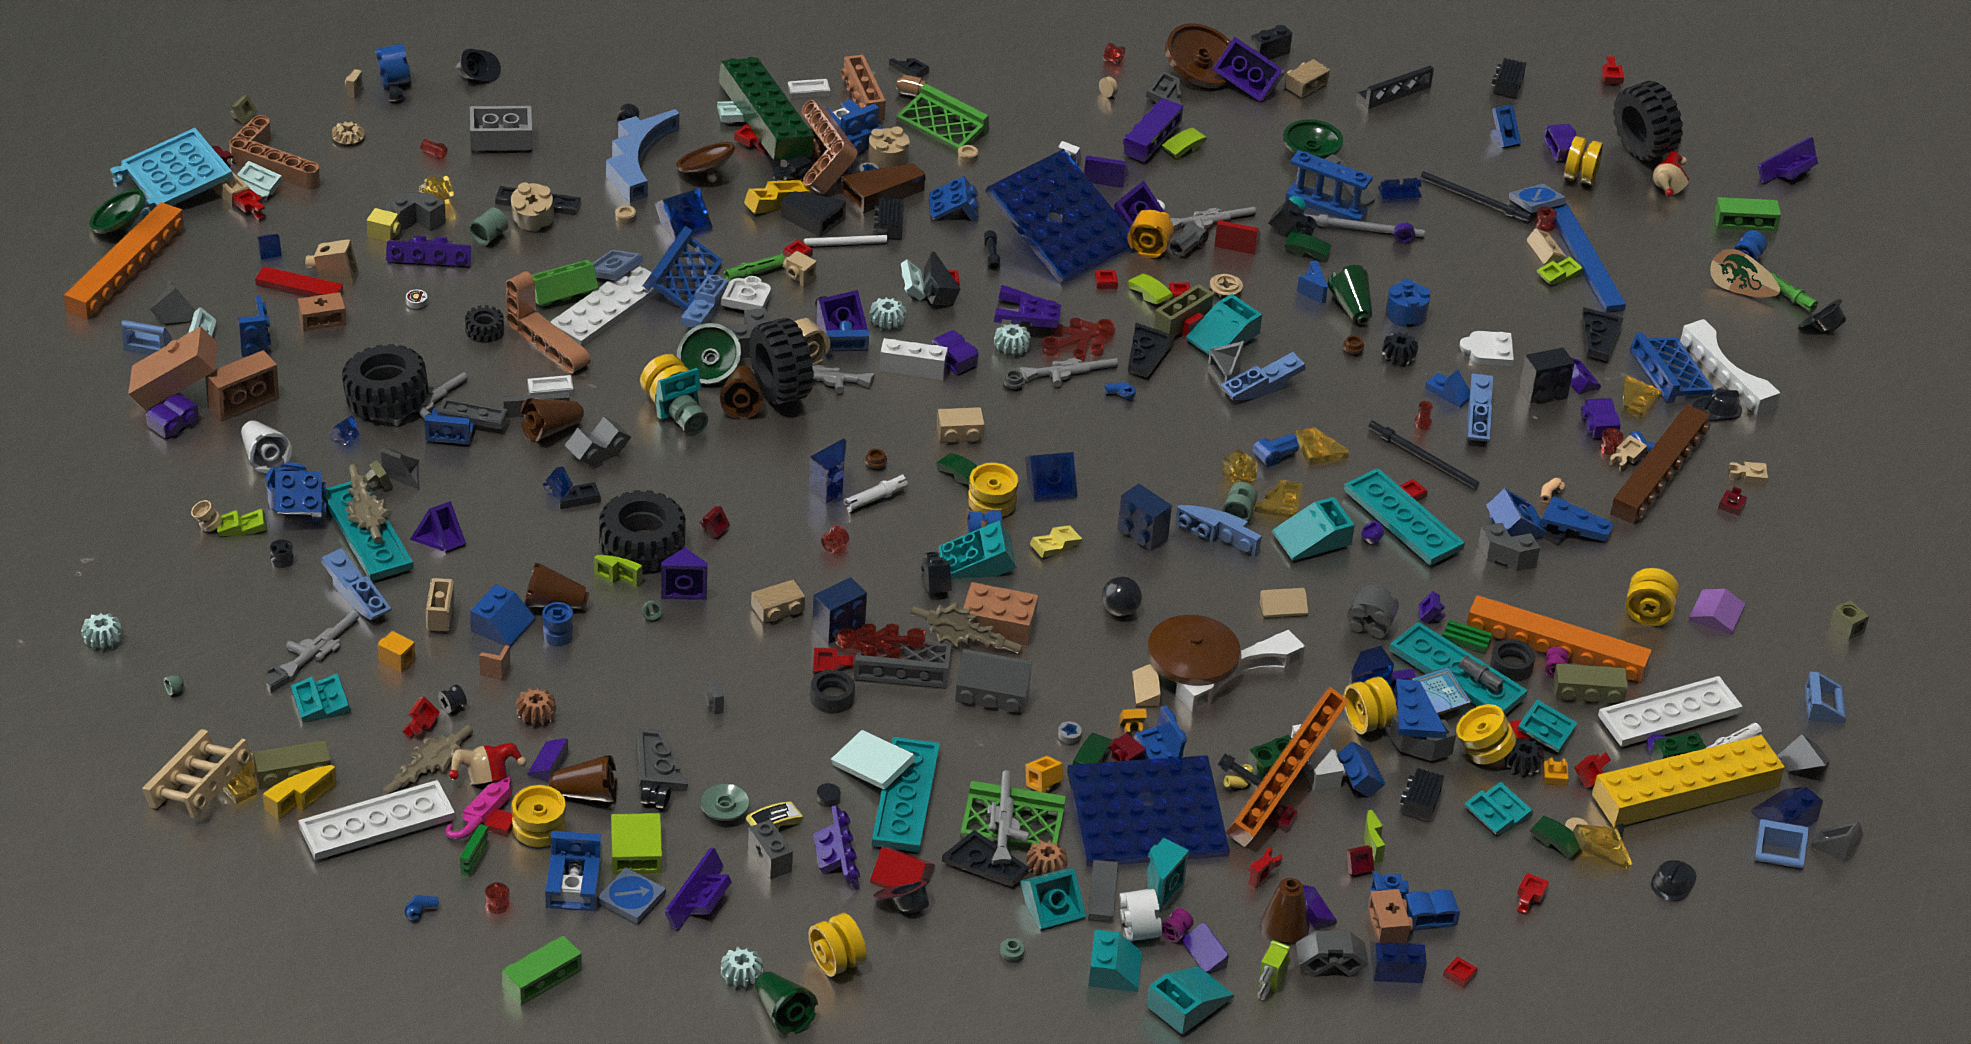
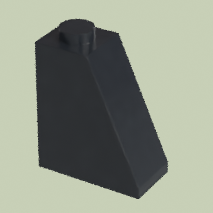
M794 191L781 200V217L818 237L845 218L846 201Z

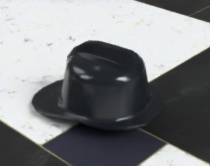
M466 49L461 54L458 64L455 65V69H458L461 76L467 80L494 81L501 72L500 62L497 57L485 50Z
M1842 299L1833 301L1820 312L1803 320L1798 326L1803 327L1812 324L1820 332L1830 333L1835 331L1846 321V317L1839 306L1842 303Z
M1717 388L1710 397L1698 399L1692 405L1694 408L1709 413V420L1736 418L1742 413V407L1739 404V392L1727 388Z
M1669 860L1663 862L1652 877L1651 888L1655 895L1662 900L1678 901L1689 893L1696 881L1697 875L1695 870L1687 863L1680 860Z
M930 879L888 887L873 894V897L876 899L889 898L900 912L907 914L915 913L929 906L926 885L930 882Z

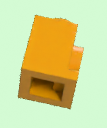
M1049 756L1025 764L1026 786L1038 792L1044 793L1046 788L1052 787L1055 783L1063 780V763Z

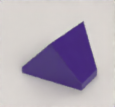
M451 501L429 508L410 540L442 551L466 544Z

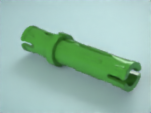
M778 254L751 263L743 262L740 266L725 269L724 277L728 279L729 283L732 279H745L748 276L783 267L785 257L783 254Z
M1769 271L1776 279L1781 294L1791 299V302L1795 305L1799 304L1809 312L1816 310L1817 300L1809 297L1801 288H1795Z

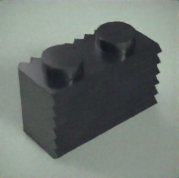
M1277 25L1269 30H1261L1259 33L1251 35L1250 47L1271 60V58L1274 59V57L1290 53L1293 33L1285 25Z
M1504 58L1502 64L1497 65L1496 73L1493 76L1491 86H1494V93L1517 98L1524 79L1526 62Z
M882 197L879 199V205H875L873 230L877 231V235H887V238L902 239L904 200L895 198L883 199Z
M1417 768L1415 775L1409 776L1406 789L1409 790L1408 792L1403 791L1400 805H1404L1402 814L1430 821L1441 794L1445 776Z

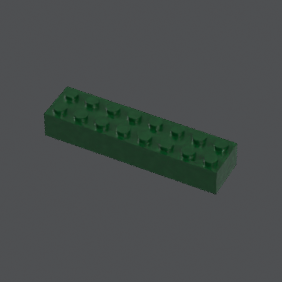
M731 58L721 61L720 85L743 114L744 119L772 159L785 160L803 156L812 157L814 134L759 58Z

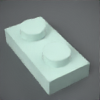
M906 259L901 263L905 291L911 297L914 296L921 301L926 297L923 292L924 283L921 270Z
M201 307L194 312L189 333L201 326L212 337L216 319Z

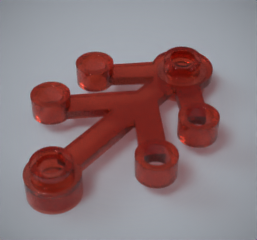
M1072 318L1069 327L1058 323L1057 328L1051 329L1053 336L1043 338L1042 350L1046 355H1054L1059 348L1079 342L1077 348L1073 351V358L1084 361L1086 357L1085 350L1090 338L1098 336L1096 342L1091 346V353L1095 356H1101L1104 353L1106 338L1115 334L1116 327L1110 319H1100L1097 323L1083 321L1080 318ZM1064 334L1070 335L1069 337H1066V338H1063V339H1060V340H1058V339L1056 338V337H1062Z
M864 624L862 628L856 631L852 629L839 630L835 637V643L844 649L852 647L864 652V656L878 657L877 648L887 652V658L899 659L901 657V648L888 643H909V646L912 648H921L925 643L926 632L923 629L913 628L907 631V636H898L899 625L887 624L877 632L874 624Z

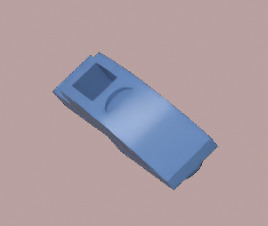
M708 275L696 290L694 301L681 316L680 325L694 328L701 324L710 323L721 303V298L728 285V279H724L719 275Z
M1291 352L1262 369L1257 365L1221 384V388L1233 400L1258 398L1288 386V379L1306 370L1305 363L1294 352Z
M1473 373L1471 375L1467 417V438L1469 440L1490 441L1493 376Z
M1179 505L1177 507L1175 524L1210 542L1218 538L1254 557L1260 552L1262 536L1247 528L1248 521L1229 513L1193 505Z
M342 548L322 557L321 563L332 576L334 587L360 614L373 620L391 611L392 608L368 576L363 577Z

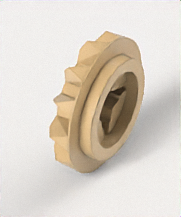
M344 121L343 124L337 123L336 127L332 128V138L341 144H355L360 142L365 136V131L361 124H354L353 121L350 123Z
M1219 274L1210 280L1209 289L1215 295L1219 294L1220 298L1223 296L1227 297L1230 294L1237 297L1238 294L1242 293L1243 283L1234 275Z

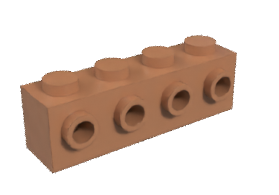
M864 55L844 57V68L841 69V76L846 81L848 92L852 93V100L860 108L876 104L879 107L878 121L885 120L886 100Z

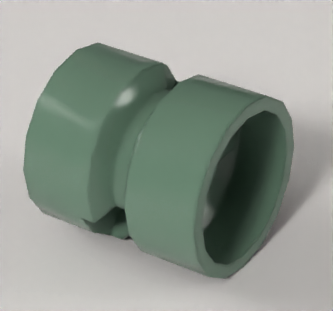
M497 208L489 209L469 224L470 235L480 245H487L508 229L506 216Z
M690 395L679 396L670 404V416L686 434L696 435L707 426L708 415Z
M1246 482L1233 484L1224 503L1223 512L1248 521L1258 498L1257 490Z

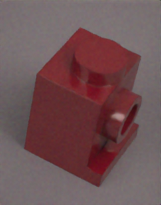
M1128 733L1111 741L1109 749L1112 751L1111 758L1116 764L1124 768L1125 775L1128 776L1144 766L1146 748Z

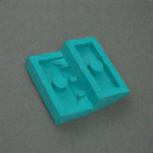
M697 368L658 380L656 388L657 417L660 419L670 417V404L674 399L682 395H690L699 405L697 390L701 389Z
M338 673L315 682L312 676L291 685L302 721L336 717L351 711Z
M1536 700L1517 729L1559 752L1573 732L1577 722L1543 702Z
M1501 781L1486 793L1481 790L1464 803V806L1496 835L1509 831L1533 815L1532 809Z

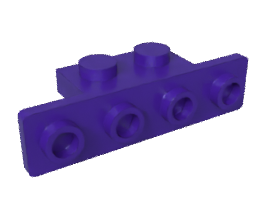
M1808 137L1758 164L1760 182L1766 183L1775 177H1786L1787 180L1797 178L1803 172L1810 171L1812 167L1818 164L1813 137Z
M414 236V239L409 241L388 240L386 243V261L470 266L471 245L453 244V241H447V237H435V240H426V236Z
M837 805L832 806L834 824L813 833L819 869L823 874H826L842 866L845 879L854 889L860 887L858 881L860 872L855 864L857 855L852 847L854 838L848 826L851 823L846 811H841Z
M710 848L665 909V915L674 930H678L689 914H710L732 883L728 874H718L723 868V863L715 848Z

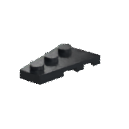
M1583 307L1582 318L1587 356L1608 361L1624 318Z
M1135 323L1128 371L1148 378L1174 342V335Z
M973 830L942 855V862L1012 887L1029 874V867L1011 854L1010 864L1000 863L992 865V858L997 850V845L976 830Z

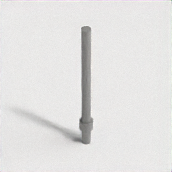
M1304 214L1313 217L1316 224L1321 227L1329 225L1394 234L1396 227L1331 218L1323 214H1319V216ZM1414 229L1415 237L1424 238L1425 230Z

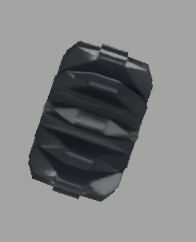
M1400 331L1398 334L1391 332L1390 336L1385 337L1382 345V355L1385 356V360H1391L1392 364L1399 363L1401 366L1402 363L1409 365L1410 361H1414L1417 356L1418 342L1415 341V337L1409 336L1408 333L1402 334Z
M1517 738L1512 751L1504 757L1506 768L1512 769V774L1520 773L1521 777L1523 774L1532 776L1534 772L1539 773L1545 759L1542 746L1537 745L1536 741H1528L1527 738L1525 740Z

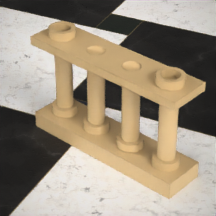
M201 729L142 788L149 807L157 809L166 799L185 803L190 817L195 818L252 759L246 739H241L232 749L213 745L209 731ZM210 754L223 757L218 763L205 761ZM196 769L209 772L204 778L190 776ZM181 784L194 786L189 793L175 791Z

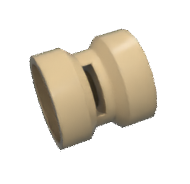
M208 500L198 502L191 510L192 517L199 522L200 527L205 532L214 531L222 522L221 515L214 510V506Z

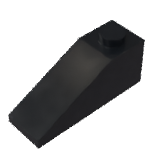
M931 252L924 267L923 292L932 305L953 306L961 289L936 252Z

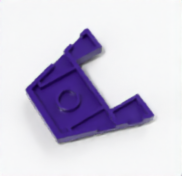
M1001 285L998 299L1019 303L1020 305L1018 312L996 308L995 323H1002V319L1011 320V324L1019 325L1020 321L1031 322V326L1058 327L1061 311L1060 304Z

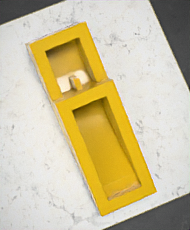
M801 180L768 181L765 188L748 189L744 204L754 214L767 213L781 209V200L792 192L798 191L810 194L811 190Z
M328 765L311 769L274 785L263 793L264 811L278 820L295 806L303 811L336 785L335 766Z

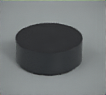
M825 783L818 787L816 799L821 805L834 806L839 803L841 791L837 785Z

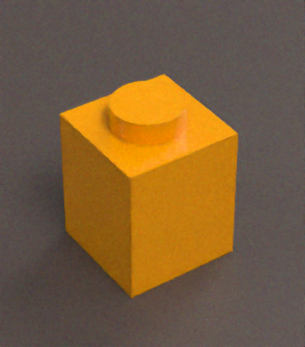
M391 631L378 643L379 661L400 672L416 659L415 642L394 631Z

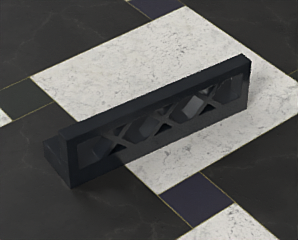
M1430 65L1369 86L1366 90L1357 92V100L1367 109L1431 88L1434 68Z

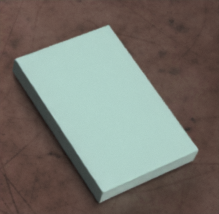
M861 730L831 758L833 766L884 790L916 760L913 753L864 730Z

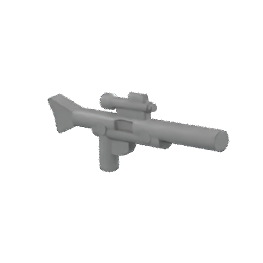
M1255 207L1221 212V209L1211 208L1207 211H1194L1193 217L1170 218L1173 223L1174 230L1186 226L1189 222L1206 229L1212 227L1213 223H1217L1218 220L1230 221L1231 218L1255 215L1256 209Z
M1070 358L1067 361H1053L1052 367H1020L1019 371L1023 374L1026 382L1037 377L1050 376L1053 379V385L1060 387L1062 384L1061 380L1069 379L1072 374L1117 367L1118 361L1114 358L1081 363L1082 361L1079 359Z
M812 366L814 371L813 380L824 381L828 386H835L837 393L844 392V382L857 383L869 388L874 380V373L848 374L840 373V368Z
M463 372L433 390V386L429 387L426 400L417 410L414 409L412 413H419L425 420L426 414L431 415L430 411L434 408L433 403L445 397L448 391L467 381V374ZM404 414L401 418L395 419L394 417L384 421L399 426L408 415Z
M352 611L335 627L327 628L314 640L305 639L299 644L289 640L286 644V649L299 654V657L294 661L280 665V669L289 675V681H293L298 669L314 655H316L315 657L318 661H321L331 650L333 652L341 646L339 644L340 640L334 641L333 639L359 618V615Z
M1009 770L1002 772L1000 806H997L996 802H992L987 810V815H991L989 831H996V824H999L998 845L992 858V865L1011 863V856L1007 849L1008 840L1014 838L1027 842L1029 832L1020 830L1019 821L1013 818L1014 800L1010 798L1012 773Z

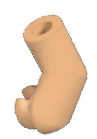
M1553 478L1544 484L1541 490L1540 501L1545 504L1550 503L1552 492L1555 490L1557 493H1560L1561 490H1564L1565 483L1560 478Z

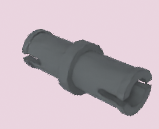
M1467 655L1460 661L1458 667L1472 675L1476 682L1484 683L1496 693L1503 687L1505 680L1490 672L1487 666H1481Z

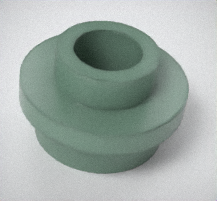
M1009 938L1000 944V953L1007 961H1018L1024 954L1025 946L1018 939Z

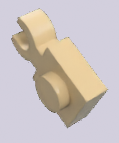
M1629 435L1616 448V453L1610 457V465H1613L1615 462H1621L1619 470L1623 471L1628 461L1634 464L1647 451V445Z
M1735 462L1729 464V479L1738 480L1744 478L1745 483H1767L1766 464L1758 462H1744V466Z

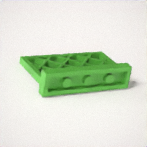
M926 83L920 88L921 93L896 115L897 121L956 151L961 146L968 145L980 133L985 134L989 130V115ZM920 102L928 105L924 107H917V105ZM932 111H940L944 114L933 115ZM930 112V116L919 117L918 113ZM916 113V118L908 119L905 117L907 114ZM948 119H956L960 122L949 123ZM946 120V124L935 125L934 121ZM932 122V126L924 127L920 123ZM964 127H971L974 130L965 132ZM950 129H962V132L950 133ZM947 130L948 134L940 135L936 131ZM957 138L964 139L960 144L952 141V139Z
M971 781L960 832L961 837H966L973 830L967 829L968 824L977 821L982 827L977 832L990 841L998 843V835L989 831V824L986 825L981 817L987 814L988 806L992 802H996V805L1000 806L1001 785ZM1011 787L1010 798L1014 800L1013 816L1019 821L1020 830L1024 828L1026 832H1029L1030 836L1027 842L1011 838L1007 841V844L1031 848L1032 844L1039 843L1040 839L1038 837L1047 832L1053 838L1052 844L1058 843L1065 811L1066 796ZM972 803L984 804L986 808L976 813L972 808ZM1027 811L1031 812L1034 816L1024 821L1019 813ZM1046 815L1057 816V820L1048 825L1042 817ZM1038 820L1044 828L1034 833L1028 825Z

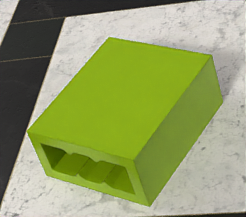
M660 813L611 814L612 874H619L625 867L636 873H662Z

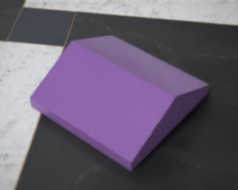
M1703 589L1691 612L1689 621L1732 635L1745 607V603L1727 589Z

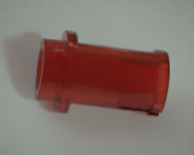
M424 139L420 145V149L423 152L430 153L437 159L444 158L448 151L443 143L437 144L428 139Z
M1421 401L1419 403L1418 415L1414 420L1416 426L1420 429H1427L1432 423L1430 416L1433 406L1428 401Z

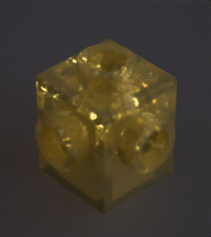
M436 175L424 179L425 183L419 186V193H431L443 202H445V199L454 196L448 176L438 179Z
M1238 449L1223 459L1221 475L1234 484L1237 482L1252 483L1257 476L1258 462Z

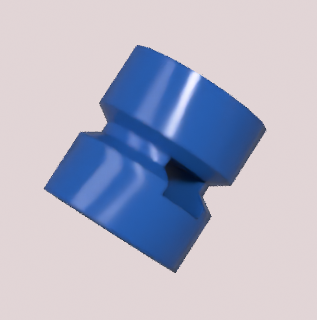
M1750 230L1742 236L1733 249L1740 250L1757 261L1766 250L1768 244L1763 234Z
M988 510L986 514H983L981 511H969L967 516L968 533L980 529L981 521H984L985 526L999 520L1002 523L1001 511Z
M561 602L548 604L542 612L543 639L551 646H564L572 641L573 638L572 608Z

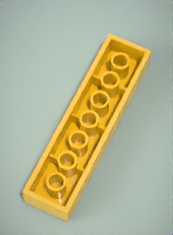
M1759 735L1599 774L1596 777L1592 796L1615 828L1618 824L1627 825L1779 787L1785 766L1764 737Z

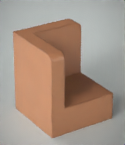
M505 645L499 656L482 652L479 656L480 675L502 681L510 667V646Z

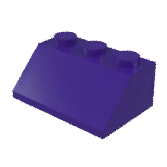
M1236 37L1233 38L1212 69L1260 102L1275 89L1285 74L1281 67Z

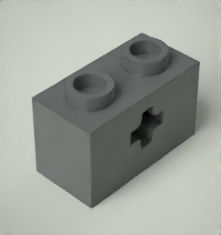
M771 819L749 827L748 848L770 880L792 872L793 851Z

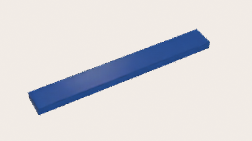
M1565 203L1547 209L1576 262L1583 267V274L1605 312L1625 310L1626 303L1569 205Z

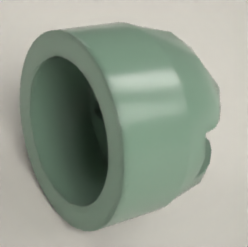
M651 600L644 603L642 612L647 619L655 620L660 617L662 609L656 601ZM649 605H652L654 614L650 615Z
M170 675L164 678L165 688L169 695L177 694L184 688V681L180 676Z

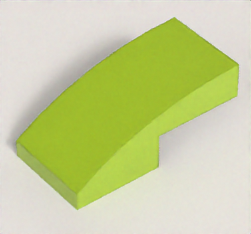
M1189 128L1173 136L1162 147L1165 152L1178 160L1188 150L1194 152L1207 140V137L1196 129Z
M1569 256L1558 264L1551 261L1538 269L1537 273L1549 284H1558L1583 274V267Z
M1143 273L1128 280L1129 289L1142 292L1144 301L1159 304L1173 297L1172 292L1166 286L1147 274Z
M259 509L242 516L238 510L221 515L222 522L217 528V533L219 536H242L267 530L266 514L263 509Z
M596 555L594 557L595 575L611 583L618 578L635 587L642 583V565L620 557Z
M1368 810L1364 840L1365 845L1372 847L1375 864L1383 861L1385 844L1381 839L1383 825L1373 810Z

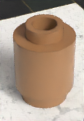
M903 74L902 78L897 80L896 89L899 90V94L917 97L921 93L920 88L925 83L927 84V81L919 77Z

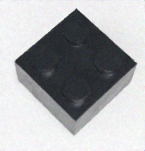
M1564 347L1527 354L1524 358L1519 388L1529 403L1568 396L1575 363Z

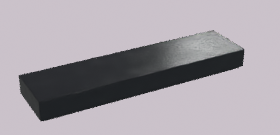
M500 186L495 197V204L511 206V196L517 188ZM551 193L554 213L577 215L581 205L580 197Z

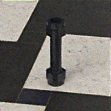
M988 230L984 233V244L988 248L989 255L987 257V266L989 270L997 271L1001 267L1000 257L996 252L997 235L994 231Z
M1226 753L1223 755L1218 763L1222 770L1225 772L1230 770L1254 786H1259L1263 778L1261 779L1234 762L1236 758Z

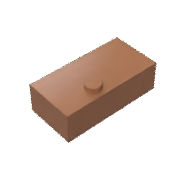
M201 326L183 337L171 341L167 346L132 365L128 394L142 408L147 410L215 371L218 342Z

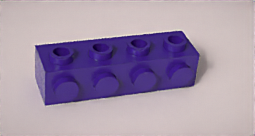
M1164 98L1157 104H1154L1151 111L1145 114L1138 124H1135L1129 134L1125 135L1123 139V154L1145 162L1182 122L1184 106Z

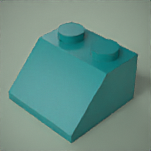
M1165 838L1158 845H1154L1148 855L1150 865L1146 871L1148 875L1147 888L1154 889L1159 904L1158 913L1161 912L1184 885L1189 850Z
M1061 869L1020 881L1026 906L1039 929L1086 917L1075 869Z
M1095 929L1088 986L1138 992L1142 951L1120 932Z

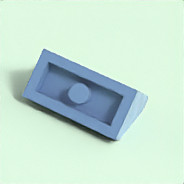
M126 320L122 321L121 330L124 351L151 355L172 341V337L165 327Z
M1810 671L1805 687L1808 720L1844 723L1846 721L1843 686L1819 672ZM1821 693L1834 694L1836 709L1822 702Z
M1760 819L1756 834L1755 861L1803 869L1808 827ZM1762 844L1799 850L1798 858L1762 852Z

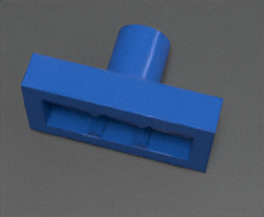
M850 321L841 322L839 325L840 330H826V334L830 338L829 351L868 350L869 330H853Z

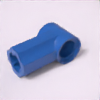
M1294 434L1272 441L1262 438L1253 446L1255 455L1268 467L1275 465L1281 457L1299 451L1297 437Z

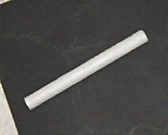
M887 235L804 239V244L809 247L887 243Z

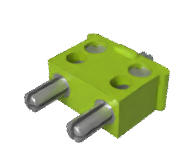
M1272 940L1269 949L1261 961L1259 978L1261 989L1257 995L1259 998L1265 999L1270 990L1276 992L1290 965V946Z

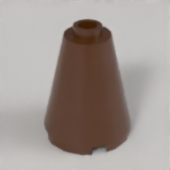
M747 366L735 368L720 392L721 407L727 415L733 418L753 417L760 411L763 405L762 390L753 371Z
M540 398L525 399L520 409V415L524 414V422H521L524 434L530 441L539 442L580 423L584 416V410L576 401Z
M534 563L533 575L529 580L524 601L527 608H545L548 604L554 602L565 603L572 609H581L582 605H587L589 592H585V586L540 563Z
M605 755L554 771L553 776L549 778V786L558 790L563 797L614 803L618 792L617 778H614L613 771H616L612 755Z
M1285 878L1280 881L1261 917V930L1266 938L1271 941L1274 940L1279 943L1281 941L1289 942L1288 945H1294L1308 935L1310 923L1303 884L1295 878Z

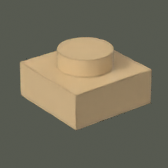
M354 69L345 80L348 97L355 98L363 88L361 70Z

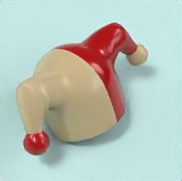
M1675 151L1670 152L1665 161L1660 163L1653 172V182L1663 189L1667 197L1679 193L1689 183L1687 174L1680 166L1687 163V158L1681 157Z
M505 743L495 747L484 745L474 750L458 749L452 757V770L449 772V777L452 780H456L459 777L458 768L463 764L467 766L471 784L497 781L507 778L505 762L509 757L512 756L516 759L517 765L520 767L526 765L527 759L522 757L514 743Z

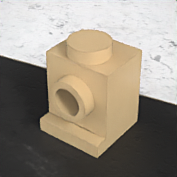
M798 251L784 260L783 268L786 269V276L800 282L801 287H805L816 278V260Z

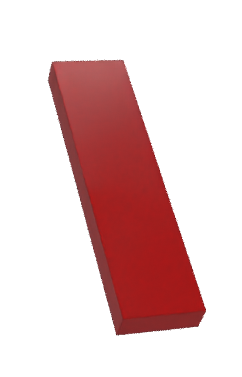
M265 266L262 267L255 278V285L308 297L342 293L343 284Z

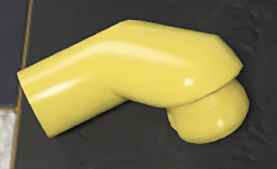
M1248 764L1242 765L1248 771L1254 772L1252 766ZM1237 774L1236 776H1225L1224 786L1230 788H1245L1250 783Z

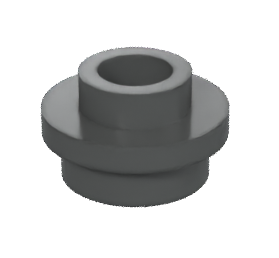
M1009 370L1003 377V384L1010 389H1017L1024 385L1025 379L1018 370Z

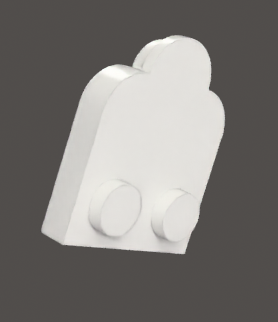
M748 276L745 279H732L721 298V305L731 309L742 310L765 308L770 298L771 287L761 282V279L756 276Z
M1474 331L1470 334V337H1464L1460 340L1459 346L1462 353L1470 355V359L1474 363L1513 366L1511 333Z

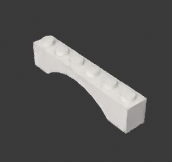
M1705 319L1684 325L1680 340L1683 346L1728 389L1737 390L1739 392V400L1755 416L1777 409L1780 392L1768 380L1748 374L1732 364L1723 355L1718 346L1716 330Z
M1286 630L1241 650L1236 670L1223 681L1204 686L1177 683L1175 696L1191 712L1197 711L1210 705L1218 689L1236 676L1258 670L1285 671L1303 663L1305 645L1289 630Z

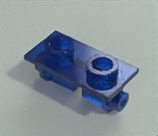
M1385 179L1378 186L1382 200L1422 198L1418 188L1422 186L1421 179H1403L1402 185H1400L1399 179Z

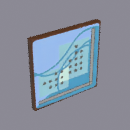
M1449 666L1410 679L1421 682L1438 715L1472 704V701Z

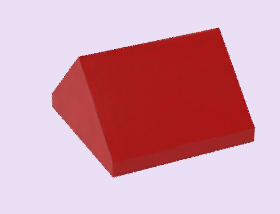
M1218 220L1214 247L1255 255L1261 233L1257 227Z
M881 847L870 883L882 888H888L928 879L935 868V864L890 847Z

